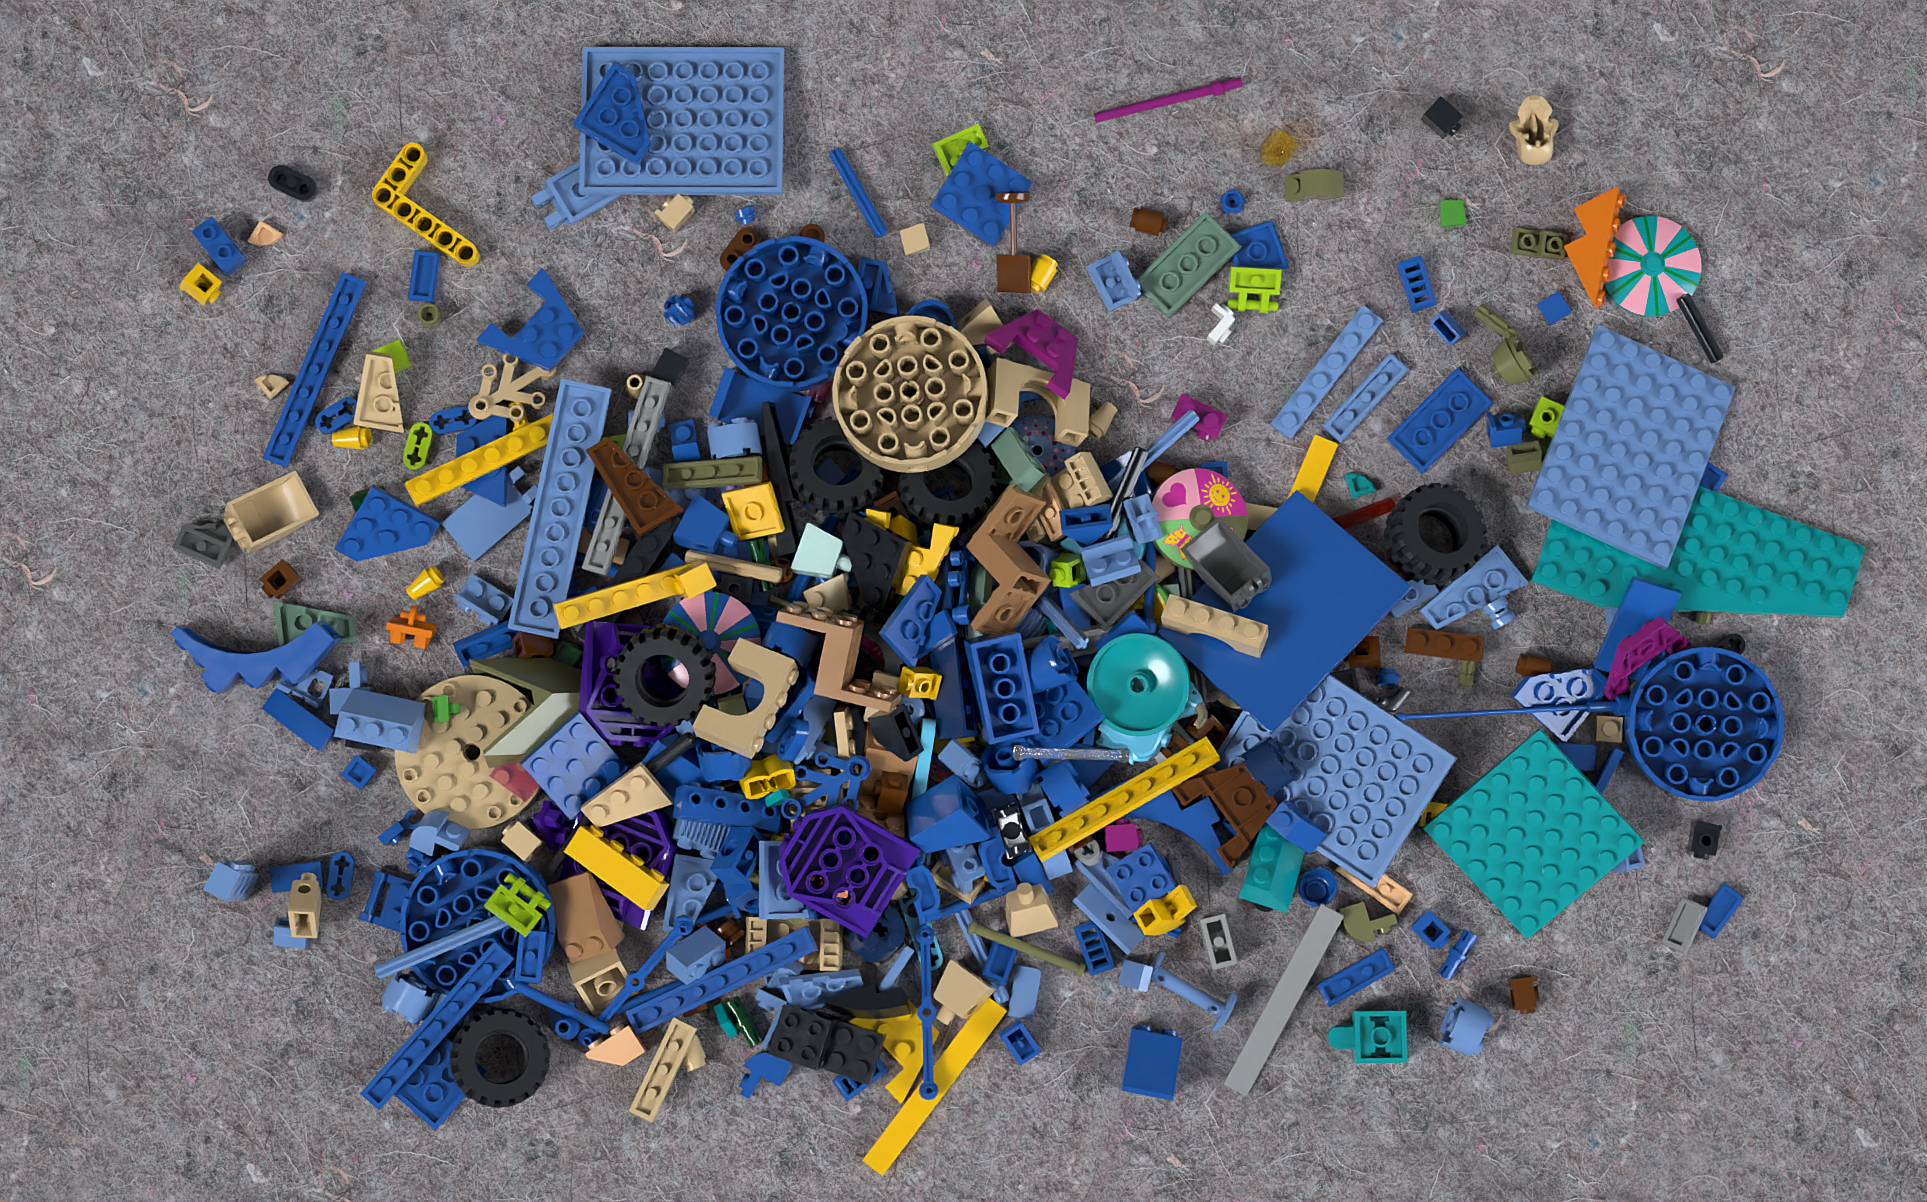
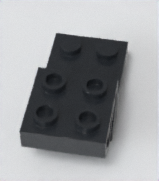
M784 1004L768 1054L813 1070L824 1069L870 1085L872 1084L886 1034L841 1020L840 1017L822 1011L814 1013L805 1007Z

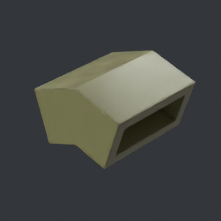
M1538 441L1507 446V466L1511 475L1540 470L1542 466V452Z

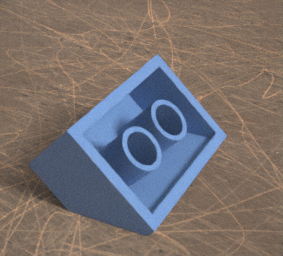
M353 688L339 712L334 736L416 754L427 703Z

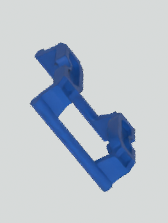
M990 812L987 813L990 838L980 841L978 852L986 871L985 875L990 884L995 888L979 893L971 905L960 900L939 908L940 897L932 873L923 864L921 852H919L906 873L905 879L909 888L917 889V895L912 900L920 926L1001 897L1017 889L1010 864L1001 862V858L1006 853L998 827Z

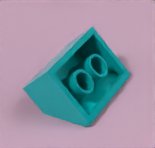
M1265 821L1255 836L1238 897L1288 913L1305 850L1285 839Z

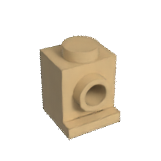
M677 194L675 198L671 196L665 201L662 206L664 209L662 212L657 209L654 213L662 223L676 233L695 212L692 206L694 201L688 195Z

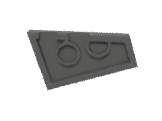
M1142 559L1138 560L1141 568L1139 573L1093 587L1090 583L1069 594L1104 632L1159 578Z

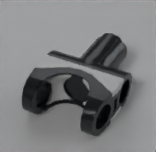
M1010 803L990 810L1002 837L1007 859L1033 850L1030 840L1027 838L1022 827L1017 803Z

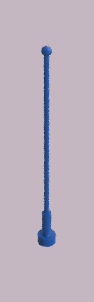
M1618 695L1612 701L1586 702V705L1422 714L1399 712L1396 714V718L1404 722L1407 719L1586 710L1587 712L1613 711L1615 716H1623L1628 714L1629 699L1626 695Z

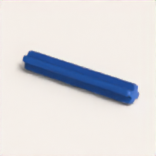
M839 147L832 150L829 156L875 237L881 238L885 236L888 230L842 149Z

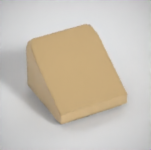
M924 223L900 231L906 256L930 250Z

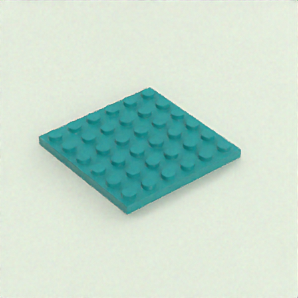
M1540 727L1423 827L1432 839L1527 940L1645 843L1641 835Z

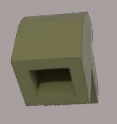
M1312 169L1300 171V174L1284 177L1286 202L1292 203L1307 199L1325 201L1345 197L1342 171Z
M1358 902L1337 909V912L1344 915L1341 921L1343 929L1350 937L1358 941L1374 942L1376 938L1373 931L1377 930L1378 934L1393 930L1392 925L1397 924L1395 914H1388L1369 920L1364 902Z

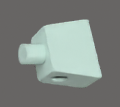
M807 523L791 566L792 571L796 574L832 579L835 577L837 569L850 573L853 570L849 556L843 554L846 547L844 542Z

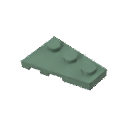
M274 601L279 647L298 638L315 622L322 620L342 637L336 645L357 642L355 617Z

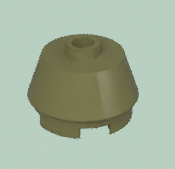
M1516 334L1510 338L1505 337L1491 353L1495 363L1492 365L1495 373L1499 378L1503 377L1508 385L1529 382L1532 377L1539 374L1538 368L1531 366V354L1522 341L1518 342Z

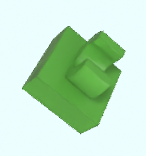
M448 695L432 697L433 723L448 722L449 715L460 713V703H448Z

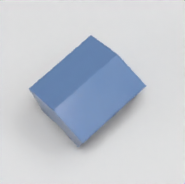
M277 917L274 925L273 946L308 949L309 938L291 937L289 918Z
M794 961L764 975L767 988L778 990L784 994L779 978L798 976L805 966Z

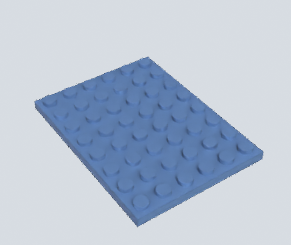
M583 47L581 110L612 64L619 65L636 77L651 146L639 164L636 165L581 132L580 195H783L784 47Z
M1598 325L1595 327L1526 507L1665 570L1668 568L1736 387Z
M1329 674L1272 734L1243 710L1217 751L1220 761L1212 766L1219 771L1242 764L1246 759H1243L1241 755L1262 739L1271 736L1275 741L1278 740L1287 751L1284 756L1289 762L1293 761L1300 774L1296 776L1297 779L1273 795L1278 802L1276 808L1281 802L1290 800L1328 834L1315 850L1372 888H1375L1458 757Z

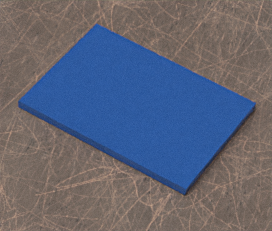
M1298 490L1245 542L1270 568L1272 577L1270 586L1265 591L1256 594L1243 609L1239 608L1234 613L1206 583L1189 599L1268 625V638L1261 657L1257 658L1236 651L1226 642L1201 633H1189L1186 635L1164 627L1157 632L1159 637L1172 644L1184 659L1270 734L1289 717L1411 590V586Z

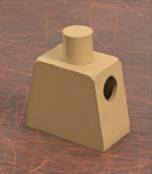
M987 298L956 323L959 332L967 338L971 345L983 344L989 333L1003 326ZM1013 341L1010 343V345H1009L1008 347H1011V346L1014 345ZM988 346L990 355L997 352Z
M303 873L301 880H294L292 882L288 906L291 937L318 938L321 892L319 882L316 881L317 876L313 873Z
M1021 883L1017 886V890L1006 894L1005 917L1011 937L1015 938L1058 927L1053 904L1042 885L1031 886L1029 883Z
M951 959L933 996L943 1004L936 1018L946 1025L951 1022L955 1014L961 1018L968 1019L996 989L961 963Z

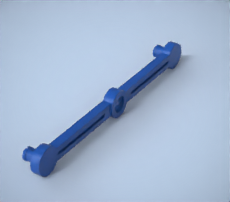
M680 915L675 919L672 931L638 970L627 974L626 984L596 1019L607 1023L633 991H639L643 988L645 977L663 958L666 950L671 948L682 935H687L692 931L693 921L689 916ZM637 978L639 983L633 984L631 980ZM588 1026L583 1027L578 1033V1040L581 1045L589 1046L597 1040V1033L599 1031Z
M924 925L919 927L915 934L917 941L920 943L922 1005L919 1006L917 1015L922 1020L924 1082L919 1087V1093L925 1100H932L938 1094V1086L933 1082L932 1020L936 1017V1008L931 1004L930 943L933 941L935 934L930 926ZM925 1008L931 1010L929 1017H925L922 1013Z

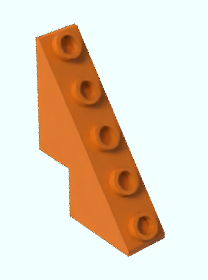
M1617 186L1573 208L1586 235L1564 246L1596 310L1599 309V306H1603L1605 301V291H1602L1604 281L1608 282L1610 277L1608 261L1609 257L1614 256L1615 242H1613L1614 233H1618L1620 228L1619 208L1623 209L1626 195L1621 193Z

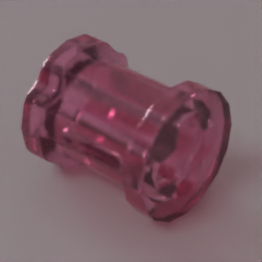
M833 381L809 390V393L805 394L804 398L810 396L814 403L825 406L826 402L824 400L829 388L833 387Z

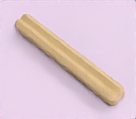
M689 550L685 555V563L701 560L706 562L708 568L712 570L775 583L782 579L783 571L778 567L695 550Z

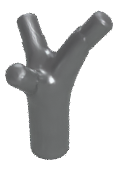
M1169 861L1170 875L1177 886L1183 885L1178 861Z

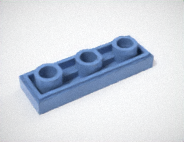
M1091 882L1073 900L1127 955L1145 937Z

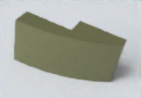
M1516 227L1512 230L1509 254L1564 260V246L1566 245L1567 235L1549 231L1538 232Z

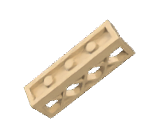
M673 1017L629 1112L651 1123L654 1122L698 1028L686 1023L685 1019L681 1017Z

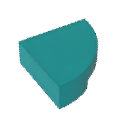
M1356 473L1344 475L1351 499L1377 491L1374 484L1362 475Z
M779 789L768 795L765 801L767 807L782 806L785 800L792 798L787 789Z
M720 1003L714 1006L718 1021L729 1038L732 1039L737 1036L739 1032L734 1026L735 1023L731 1022L728 1010L724 1004Z

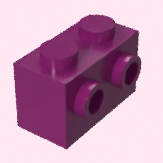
M1181 394L1170 417V421L1175 423L1189 410H1193L1198 415L1199 421L1189 430L1197 433L1196 436L1206 442H1210V440L1215 442L1228 415L1187 395Z
M1130 819L1115 820L1114 825L1103 827L1105 852L1138 850V845L1142 844V830L1137 829L1136 824H1130Z

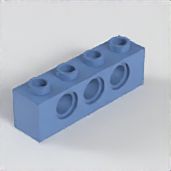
M227 859L226 862L217 861L203 890L224 901H247L260 873L254 871L256 866L244 860L235 861L232 859L231 861Z

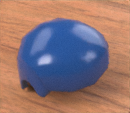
M1324 867L1308 870L1302 875L1298 883V893L1303 902L1312 907H1319L1321 903L1328 905L1337 894V879L1332 871Z

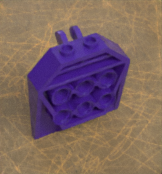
M587 621L578 711L601 738L609 739V744L624 745L625 742L627 745L649 747V742L656 743L658 739L664 738L675 727L671 723H668L666 728L658 727V722L653 721L651 725L643 723L645 718L638 716L635 719L630 715L632 709L629 706L627 708L622 706L620 703L622 696H618L615 691L617 682L614 681L616 666L611 671L607 668L608 660L612 657L616 665L618 657L630 639L636 633L640 634L644 628L649 626ZM659 655L651 656L644 662L641 670L642 677L651 690L656 693L659 692L660 695L664 696L678 695L685 690L672 680L665 669L660 675L657 673L656 666L661 661ZM610 688L612 690L613 696L611 700L607 702L604 698L605 691Z
M844 803L809 810L805 813L804 817L799 815L792 823V829L795 830L794 833H786L778 849L781 852L779 861L788 895L867 938L921 849ZM842 830H847L851 833L852 838L847 842H843L838 839L837 834ZM869 846H873L878 849L879 853L876 857L869 858L865 855L864 850ZM828 852H833L838 856V861L834 864H829L824 860V855ZM853 869H862L865 876L860 880L852 878L850 873ZM815 874H819L824 877L825 882L820 886H816L811 883L810 878ZM842 890H846L852 897L849 901L843 902L838 899L837 894Z
M656 809L599 827L604 832V837L609 841L613 839L620 842L624 838L626 848L623 851L628 855L634 854L644 861L643 865L649 870L653 868L665 876L663 880L666 881L678 845L675 840L671 839L672 830L665 813ZM582 811L577 814L574 827L584 813ZM645 847L649 851V856L646 860L641 855ZM568 855L564 860L559 880L586 872L588 869ZM592 873L615 919L647 931L656 906L654 910H643Z

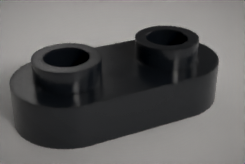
M275 166L268 174L269 184L276 191L298 201L309 202L317 195L318 187L311 177L287 166ZM280 176H286L287 179L284 183L278 182ZM309 186V192L302 194V187Z

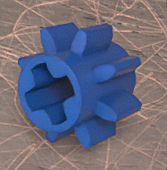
M684 294L680 297L672 295L664 304L666 312L663 316L674 326L678 323L685 325L694 317L692 308L695 304Z
M412 847L408 850L405 857L410 862L406 868L418 875L437 860L435 856L427 855Z

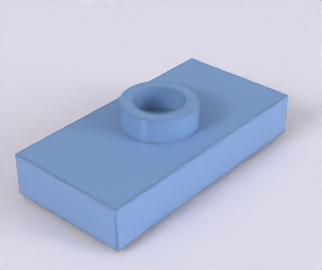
M1422 579L1419 582L1414 580L1407 581L1411 586V590L1390 611L1394 619L1437 594L1439 591L1434 584L1425 585Z

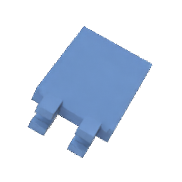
M579 161L545 181L546 185L543 186L544 190L531 198L537 209L548 204L550 201L553 202L557 211L544 218L549 230H552L565 222L566 226L568 224L572 226L625 195H580Z
M520 466L507 475V507H501L475 494L441 523L473 562L478 561L532 514L531 510L533 507L531 505L535 502L538 487L534 485L524 495L519 492L515 486L527 476Z

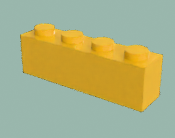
M594 825L580 826L564 852L643 910H654L670 885L663 880L665 876L653 868L651 870L643 865L644 861L634 854L628 855L623 851L624 846L613 839L611 841L606 839L601 829L596 828Z

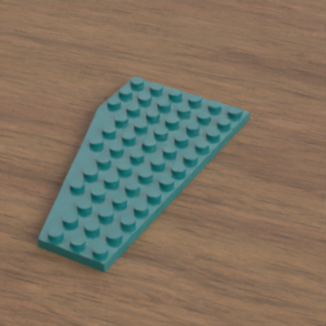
M1698 486L1668 568L1665 570L1551 519L1530 582L1606 609L1619 607L1631 578L1634 576L1679 589L1682 594L1674 611L1678 612L1709 611L1730 612V614H1781L1842 618L1847 609L1865 546Z

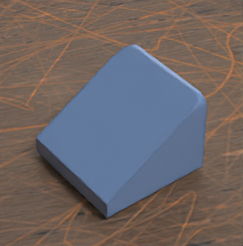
M1641 847L1637 848L1613 868L1614 873L1645 867Z

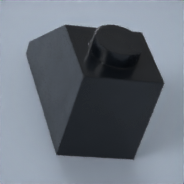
M905 704L897 705L890 712L879 710L867 718L876 741L904 762L910 761L924 751Z

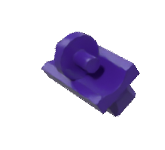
M544 800L542 810L539 813L533 814V819L529 825L534 833L541 834L550 850H556L559 844L565 842L572 832V828L564 826L565 815L563 811L556 810L551 801Z

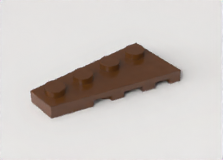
M609 437L586 449L588 456L639 537L683 512V508L675 503L661 487L654 483Z

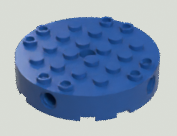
M802 236L773 238L755 245L753 249L740 256L727 271L721 282L716 299L717 331L722 345L732 361L744 374L755 382L780 391H807L832 382L836 368L845 355L844 352L858 336L860 337L869 330L870 325L868 296L854 267L833 247L821 241ZM790 309H799L797 317L793 319L786 317V313Z
M1692 647L1675 651L1653 663L1637 680L1630 693L1627 707L1629 711L1624 717V730L1628 749L1641 772L1657 787L1670 794L1694 801H1719L1732 798L1758 783L1777 758L1784 733V716L1780 698L1777 696L1771 684L1772 682L1758 666L1740 654L1714 647ZM1703 717H1707L1710 721L1709 728L1706 731H1702L1698 725Z
M469 846L461 848L460 851L449 852L431 863L417 876L404 898L400 913V939L404 953L472 926L473 919L484 921L495 916L484 905L500 884L510 890L512 886L504 880L509 873H512L517 878L521 877L526 880L525 884L536 892H542L545 895L544 898L552 903L546 912L539 906L535 908V910L542 914V917L533 929L547 931L544 968L553 952L557 939L556 914L553 899L548 890V884L529 862L523 861L518 855L501 848ZM520 892L516 894L527 904L531 901ZM506 926L411 967L418 977L431 989L448 995L497 940L515 958L475 1003L499 1001L517 993L514 987L517 983L515 980L519 932L511 926Z

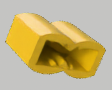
M778 754L770 755L762 761L752 760L750 768L745 772V777L738 781L748 799L761 798L770 792H775L779 789L789 790L796 786L794 769L789 761L779 759Z

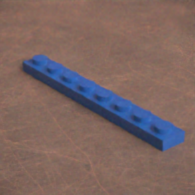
M344 272L341 273L262 457L263 459L288 468L365 289L366 281Z
M803 927L704 974L701 978L694 980L688 985L683 984L627 1011L626 1014L635 1034H642L673 1019V1017H678L817 951L818 947L809 927Z
M495 940L360 1094L375 1108L380 1110L512 962L515 956Z

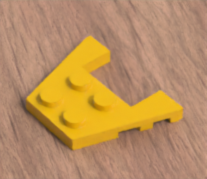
M872 508L866 509V517L889 529L890 512ZM934 523L930 548L911 544L895 593L906 595L921 574L928 575L933 582L935 581L940 571L938 568L944 556H947L950 550L949 545L953 537L957 535L959 527Z
M909 999L911 1011L909 1015L885 1019L854 1018L848 1021L886 1034L883 1046L904 1069L885 1088L900 1104L904 1101L923 1065L922 1020L917 1015L918 1008ZM933 1024L932 1046L940 1033Z

